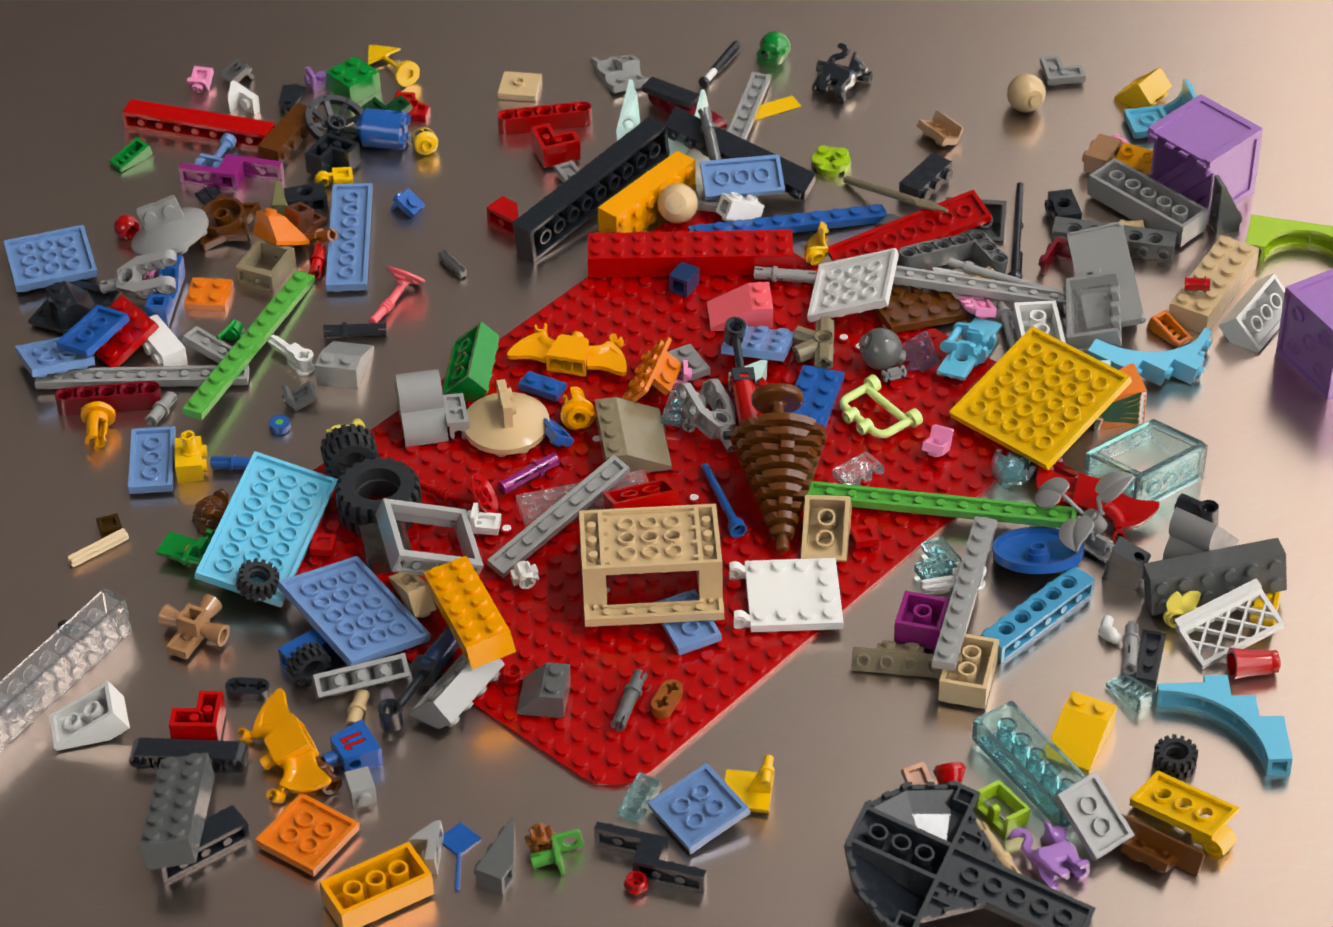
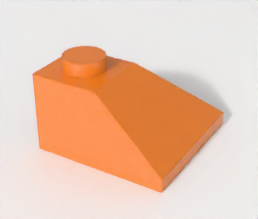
M265 208V211H256L253 235L274 245L310 244V240L285 216L277 213L276 209Z

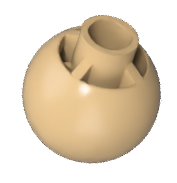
M1022 74L1015 77L1007 89V98L1010 105L1015 110L1024 113L1037 110L1043 104L1046 96L1043 82L1032 74Z
M674 183L665 187L658 198L660 214L671 223L680 224L687 222L695 215L698 208V199L695 192L685 184Z

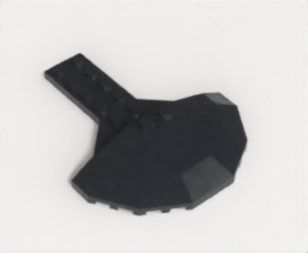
M949 781L948 784L935 785L934 782H927L926 785H912V782H905L891 792L888 790L882 793L881 797L873 801H866L845 841L844 851L853 892L882 927H919L921 923L982 908L1025 927H1088L1096 909L1089 904L1002 866L999 858H995L991 850L992 845L984 830H980L976 822L977 817L973 809L981 792L956 781Z

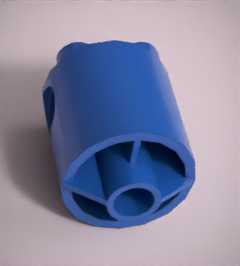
M366 108L357 120L356 134L360 138L363 147L403 150L406 144L410 143V133H407L411 122V114L406 113V111Z

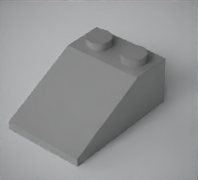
M332 341L320 352L316 361L317 385L359 389L374 350V345Z

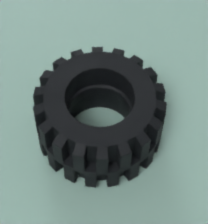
M344 424L338 429L335 427L331 433L328 432L325 435L326 438L322 439V446H320L327 474L336 479L347 468H351L352 464L356 462L361 463L364 459L369 458L372 460L376 459L375 457H379L373 434L368 428L364 429L362 425L355 426V424H350L346 426Z

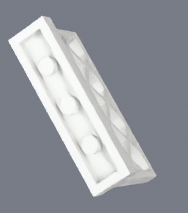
M1257 578L1174 619L1176 632L1180 638L1184 639L1202 669L1227 657L1229 648L1221 646L1223 637L1235 640L1233 648L1244 649L1285 628L1284 621L1263 592ZM1261 598L1264 603L1262 610L1250 608L1251 602ZM1235 610L1244 612L1242 621L1229 618L1231 612ZM1248 613L1260 615L1258 624L1245 622ZM1264 616L1274 618L1277 624L1271 627L1263 626ZM1215 620L1224 622L1221 631L1209 629L1210 623ZM1228 623L1240 626L1237 635L1225 632ZM1244 627L1256 629L1255 635L1251 637L1241 636ZM1194 631L1203 633L1201 641L1191 640L1188 634ZM1206 635L1219 636L1217 645L1204 643ZM1202 648L1215 650L1214 655L1204 660L1201 656Z

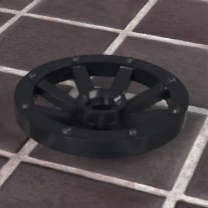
M333 94L322 95L314 98L308 104L304 114V123L308 132L317 141L324 135L320 130H324L329 134L357 142L360 145L362 142L356 134V129L349 128L348 126L357 123L364 110L349 98ZM331 104L342 106L338 114H333ZM324 105L327 118L316 108ZM347 109L356 115L347 120L344 119ZM312 115H314L322 123H314ZM345 134H351V135H357V136L354 137V138H352V139H350V138H348Z

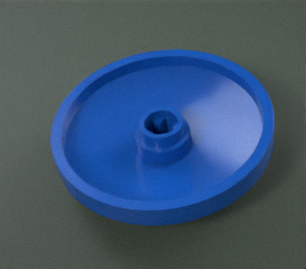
M1025 527L1014 529L998 536L993 542L992 552L994 560L1009 570L1028 574H1049L1061 572L1079 564L1084 557V543L1081 544L1076 553L1062 543L1059 538L1058 528Z

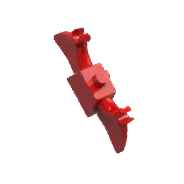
M1038 466L1037 489L1052 478H1064L1070 485L1064 494L1083 512L1091 508L1098 510L1096 497L1099 494L1095 491V487L1100 479L1083 473H1079L1078 478L1066 477L1051 469L1046 470ZM1121 493L1116 499L1108 503H1104L1101 500L1102 509L1105 512L1102 517L1108 519L1113 524V531L1115 532L1113 534L1114 544H1116V537L1121 536L1126 539L1124 532L1143 525L1160 508V503L1157 501L1134 499L1124 493ZM1061 498L1055 505L1072 507L1064 498Z

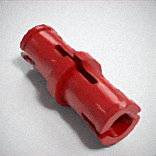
M316 243L313 246V254L309 259L310 270L308 274L312 275L314 273L316 280L321 278L322 268L326 263V246L323 245L322 247V243Z

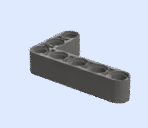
M974 229L951 237L904 246L899 249L897 266L925 269L946 265L949 262V258L960 261L972 258L980 267L986 268L990 266V269L993 268L994 271L1005 274L1008 256L985 232Z

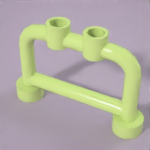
M873 374L864 379L863 385L845 394L839 403L843 411L842 417L847 424L855 421L857 423L856 429L860 435L869 433L876 438H888L908 426L915 428L923 423V417L917 409L913 408L904 414L877 391L881 389V383ZM866 393L897 418L899 422L884 430L877 429L869 418L865 419L862 417L856 407L851 408L848 403Z

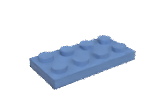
M779 154L700 161L705 200L720 199L722 193L731 194V192H736L745 197L747 195L761 196L785 193Z
M175 426L131 429L128 477L129 494L173 491Z

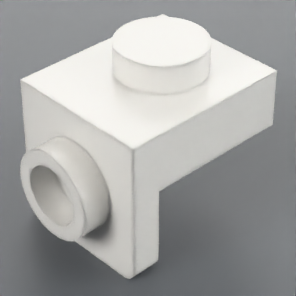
M473 503L472 511L468 510L467 513L473 533L498 535L502 520L501 514L479 512L478 503Z

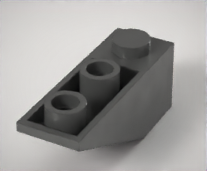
M513 818L509 820L506 826H502L497 839L488 846L485 856L476 863L474 868L476 886L502 896L515 878L516 835Z

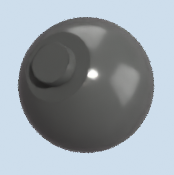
M875 328L863 335L859 341L861 358L872 369L886 370L894 365L900 366L905 360L906 351L902 349L900 338L896 333L887 328Z

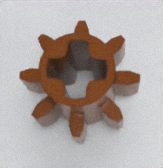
M538 823L528 829L530 835H526L524 838L531 852L535 851L537 853L552 849V835H555V832L552 831L550 825L546 826L543 823Z

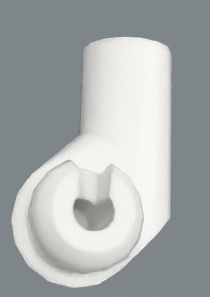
M1105 615L1100 625L1099 635L1106 641H1111L1112 644H1118L1122 639V635L1113 627L1114 618Z

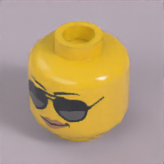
M420 127L413 132L411 144L417 153L425 156L436 151L438 139L430 128Z

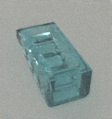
M1125 673L1106 683V687L1138 714L1156 703L1157 692L1153 688Z
M639 772L619 806L617 814L639 823L649 809L648 802L659 795L662 789L661 781ZM641 788H647L649 789V792L644 791ZM637 794H640V795L645 796L646 798L643 799V798H640V797H638V796H636V795H637ZM634 800V801H636V802L641 803L642 805H641V806H638V805L633 804V803H631V802ZM630 807L632 809L637 810L638 812L634 814L630 811H627L626 809Z

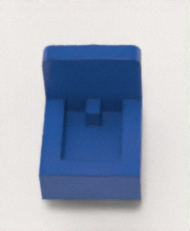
M408 188L403 193L399 191L393 197L392 201L394 203L390 209L394 211L399 207L412 219L426 204Z

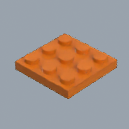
M300 793L255 839L257 847L314 877L359 831L360 827L359 822Z

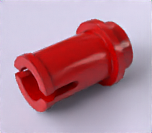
M1206 276L1204 278L1185 277L1184 290L1204 291L1206 293V291H1210L1211 278H1206Z

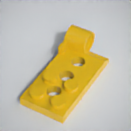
M1158 770L1129 798L1130 806L1191 833V841L1201 845L1204 851L1214 859L1222 858L1237 841L1234 831L1226 825L1240 812V807ZM1203 814L1210 815L1209 817H1201Z

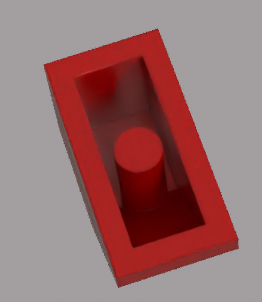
M502 195L486 207L487 223L514 237L512 222L519 218L518 205L513 200Z

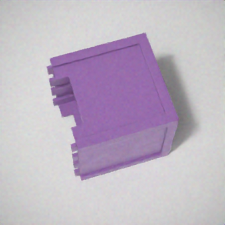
M1200 94L1148 127V144L1154 142L1151 173L1147 176L1209 210L1207 223H1209L1215 175L1220 176L1235 205L1254 193L1263 128Z
M1333 269L1285 287L1276 353L1327 401L1333 399Z

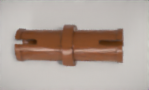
M320 228L313 232L304 233L310 240V244H325L326 242L337 240L338 237L337 231L333 228L328 230Z

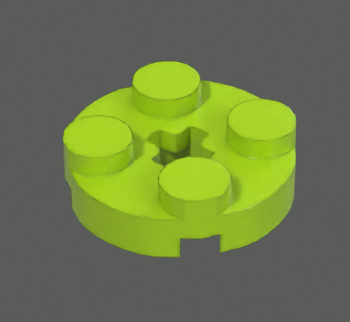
M821 145L818 147V151L812 155L811 166L813 170L814 168L817 170L819 175L825 177H837L843 171L845 174L851 167L849 150Z

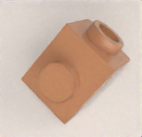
M925 761L902 768L900 771L904 781L912 782V785H926L927 782H934L935 785H938L937 779L932 781Z

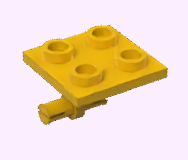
M771 755L764 756L763 765L758 772L726 769L724 781L749 807L750 812L769 813L774 783V757Z

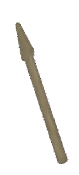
M845 176L843 179L845 184L916 205L917 208L948 212V209L928 199H920L849 176Z

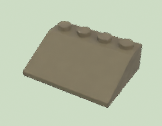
M617 397L595 399V419L604 462L615 455L630 467L629 474L672 470L659 408Z

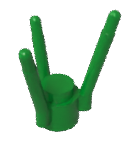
M232 319L216 338L222 341L225 339L229 341L239 340L244 334V326L240 321Z

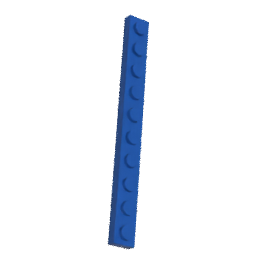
M872 204L870 206H854L852 208H836L826 211L776 215L765 218L757 217L755 219L697 224L695 226H688V231L785 229L796 233L817 230L821 221L827 225V229L879 223L888 214L883 204Z

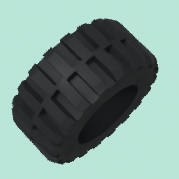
M375 457L376 459L372 460L368 458L364 459L361 463L356 462L352 464L351 468H347L340 475L335 486L337 512L341 523L352 533L356 532L361 537L368 536L370 539L382 537L375 515L382 499L370 500L368 498L390 496L386 499L422 503L418 475L410 466H406L400 460L396 462L393 458L382 459V457ZM396 520L399 534L402 530L406 531L411 527V524H414V522Z

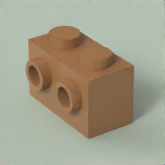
M1099 133L1096 139L1091 141L1088 151L1085 150L1083 153V171L1093 173L1116 158L1121 148V139Z

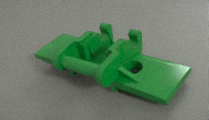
M207 528L205 531L206 537L201 536L198 540L170 531L157 549L156 554L181 562L182 565H186L189 568L192 566L198 567L214 535V530Z

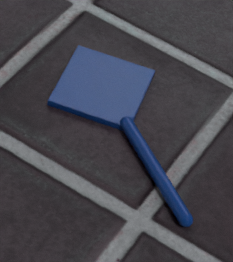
M461 822L447 831L443 838V845L456 855V891L460 889L461 855L482 840L480 836Z

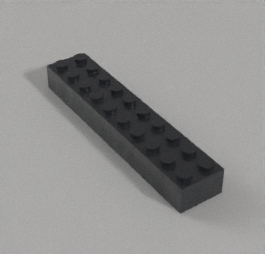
M649 116L512 222L516 252L530 261L536 262L598 213L599 206L669 157L667 125Z

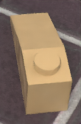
M397 573L389 576V580L403 604L415 618L427 617L431 614L430 612L436 610L429 584L418 575Z

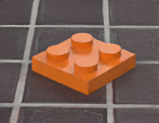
M192 277L184 302L185 310L226 312L234 286L233 279Z

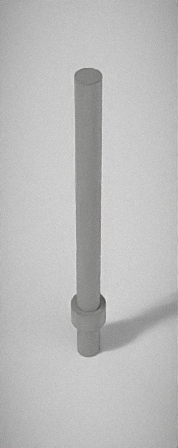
M949 258L948 266L961 269L967 274L975 273L998 281L1054 289L974 265V262L967 260L963 262Z

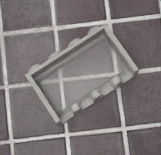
M1116 271L1066 278V287H1063L1064 300H1066V302H1063V310L1066 317H1063V324L1065 330L1067 329V332L1063 333L1066 343L1076 349L1090 348L1095 339H1098L1108 344H1116L1122 347L1120 285Z

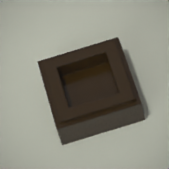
M118 513L96 518L101 538L122 528Z

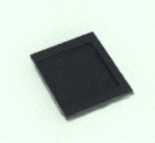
M81 280L69 282L87 290L96 306L101 305L108 308L120 295L118 290L103 294L99 285ZM48 298L28 320L29 324L61 333H66L73 327L61 329L49 307Z

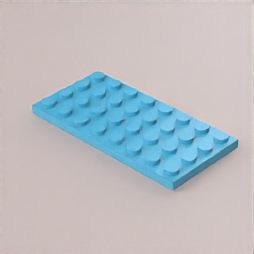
M254 451L202 557L194 578L240 594L241 591L237 590L236 585L239 567L241 568L243 562L246 564V561L249 559L253 562L256 558H258V562L264 559L266 560L265 564L273 563L272 567L276 566L277 572L280 574L279 581L296 576L313 535L333 495L338 479ZM250 578L252 581L257 583L266 582L261 578ZM277 588L276 594L271 599L266 597V601L263 602L282 607L286 597Z

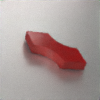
M397 91L394 99L401 95L413 107V110L408 112V114H411V121L427 122L430 106L419 102L414 92Z

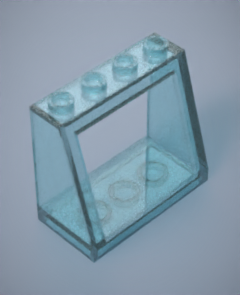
M1152 419L1087 452L1085 470L1098 479L1111 472L1130 473L1134 475V479L1122 493L1134 499L1159 502L1204 478L1208 445L1193 436ZM1150 439L1171 455L1170 458L1142 472L1113 459Z

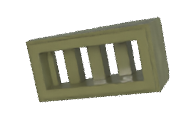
M277 180L274 183L271 206L272 209L277 210V213L285 216V207L288 204L280 180Z

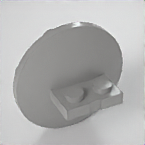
M175 195L163 198L158 202L137 208L136 212L143 227L133 237L131 246L136 256L166 249L173 250L177 254H184L188 251V247L207 234L209 219L200 208H181Z

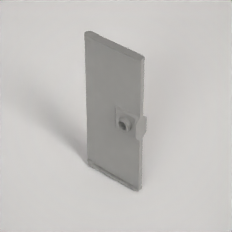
M1120 221L1068 233L1067 239L1076 277L1116 271L1120 285L1121 327L1145 323L1146 317L1142 308L1123 222ZM1109 291L1080 295L1088 332L1110 329Z

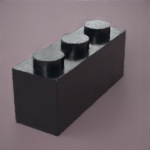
M934 153L930 154L899 182V192L920 199H929L935 191H938L946 181L951 179L953 175L952 161Z

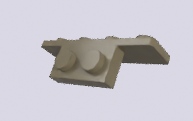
M884 640L882 643L877 644L876 649L853 647L851 669L854 671L940 678L943 670L932 667L934 654L924 653V647H920L918 643L908 642L905 645H898L895 641Z

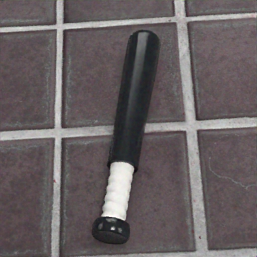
M739 41L732 42L712 65L710 71L698 80L701 87H708L711 79L718 75L741 51L742 44Z

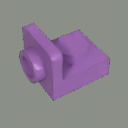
M310 66L306 67V75H304L306 85L310 86L314 92L327 89V70L314 74Z

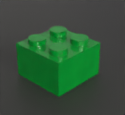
M356 56L326 71L327 90L334 95H340L358 103L381 91L379 72Z

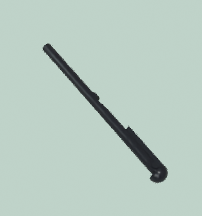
M1022 182L1017 183L1012 265L1011 271L1007 274L1023 279V252L1020 251L1024 183Z

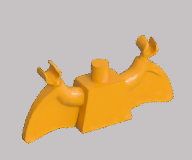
M544 323V329H538L537 324H535V333L517 342L507 353L508 359H532L546 363L547 371L584 377H586L587 369L605 370L619 376L627 374L626 359L620 350L624 345L623 338L620 337L617 340V335L614 333L610 335V341L597 346H589V340L584 338L581 332L575 331L571 336L561 334L556 340L548 337L546 323Z
M278 688L259 711L253 725V731L243 727L238 729L237 733L242 735V737L238 738L237 741L250 745L254 738H265L264 742L269 752L259 759L260 763L267 771L276 764L284 770L283 777L279 782L280 787L278 790L275 788L269 789L266 793V798L273 803L282 804L285 801L286 796L284 792L286 790L297 794L312 792L329 785L331 778L317 765L316 757L320 754L305 725L293 713H290L285 691L282 688Z

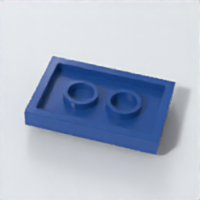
M97 305L56 341L59 349L89 358L130 321L127 313Z

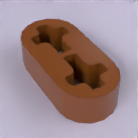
M667 680L660 686L651 701V713L654 717L664 719L673 713L683 696L682 684L679 681Z

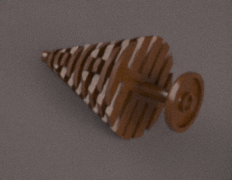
M771 383L755 389L751 394L752 406L763 414L756 415L758 419L748 418L740 422V427L735 426L731 431L730 441L740 461L745 477L750 484V489L755 496L764 521L770 529V536L776 541V550L780 553H785L789 550V540L793 538L796 531L794 528L798 525L799 516L805 504V495L810 490L815 470L822 455L823 447L827 440V434H825L827 430L823 424H815L817 420L809 416L792 413L803 404V392L800 388L785 383Z

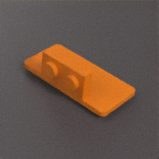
M670 337L664 340L660 339L651 351L648 349L641 356V364L634 371L636 375L628 384L629 390L623 395L622 399L636 402L648 392L651 384L664 395L671 391L683 364L667 352L672 341Z

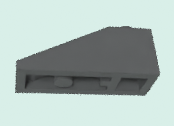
M1215 175L1209 225L1216 235L1238 232L1242 222V214L1238 211L1220 176Z

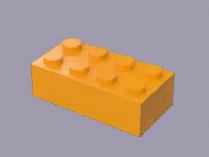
M410 842L319 881L322 902L339 927H362L434 894L432 874Z

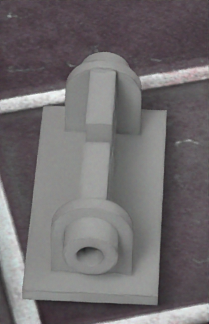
M1093 530L1083 542L1084 551L1103 562L1109 559L1115 546L1111 539H1107L1100 534L1094 535Z

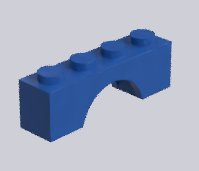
M177 255V263L175 265L165 267L164 270L158 269V277L171 276L175 278L176 291L169 295L149 294L145 305L146 315L151 317L157 314L167 327H169L186 275L183 255Z

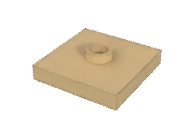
M504 71L497 93L498 99L535 102L542 81V74Z

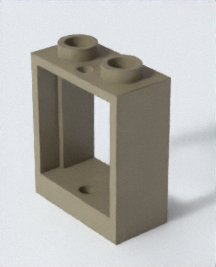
M258 239L235 267L237 283L274 293L296 265L294 248L285 245H274L268 241ZM261 257L278 261L271 271L254 267Z

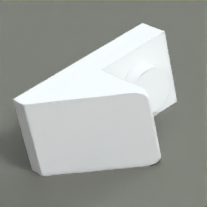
M232 81L228 94L230 113L241 107L253 115L260 112L258 96L236 81Z

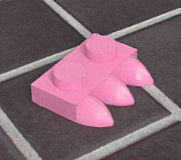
M970 295L957 297L965 310L974 314L977 318L985 320L989 319V317L996 318L997 309L989 298H979Z

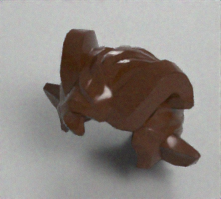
M217 490L213 495L203 498L195 505L196 508L193 512L192 521L197 526V529H200V535H204L207 528L215 530L218 527L230 502V497L226 490Z

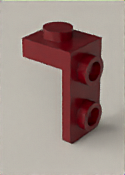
M1056 236L1054 241L1048 244L1046 253L1042 254L1039 259L1040 275L1046 274L1056 258L1073 263L1068 239Z

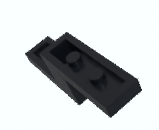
M596 822L594 827L595 845L635 854L632 860V871L644 873L647 880L651 882L705 893L707 888V870L665 861L668 855V837L620 827L610 823Z

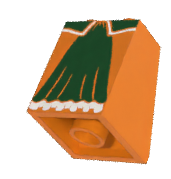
M1134 363L1119 369V371L1131 376L1132 382L1091 425L1094 431L1144 423L1147 389Z

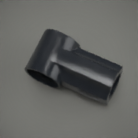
M1183 493L1178 496L1174 510L1178 507L1218 525L1219 505L1213 500L1200 501Z

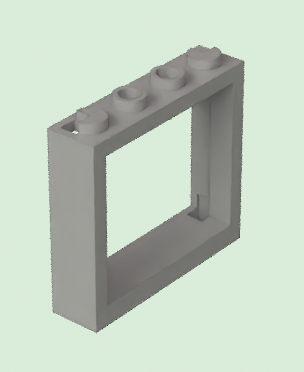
M382 499L375 515L392 572L424 575L425 571L433 567L441 566L456 558H461L451 555L404 550L396 520L455 528L463 557L467 556L479 576L483 568V562L466 509Z

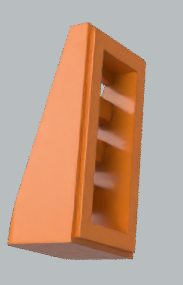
M1167 310L1152 316L1148 322L1147 327L1175 348H1179L1193 340V337Z

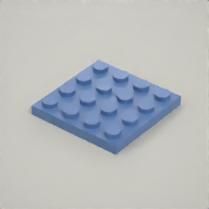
M84 225L4 240L17 293L45 288L57 282L87 280L98 276Z

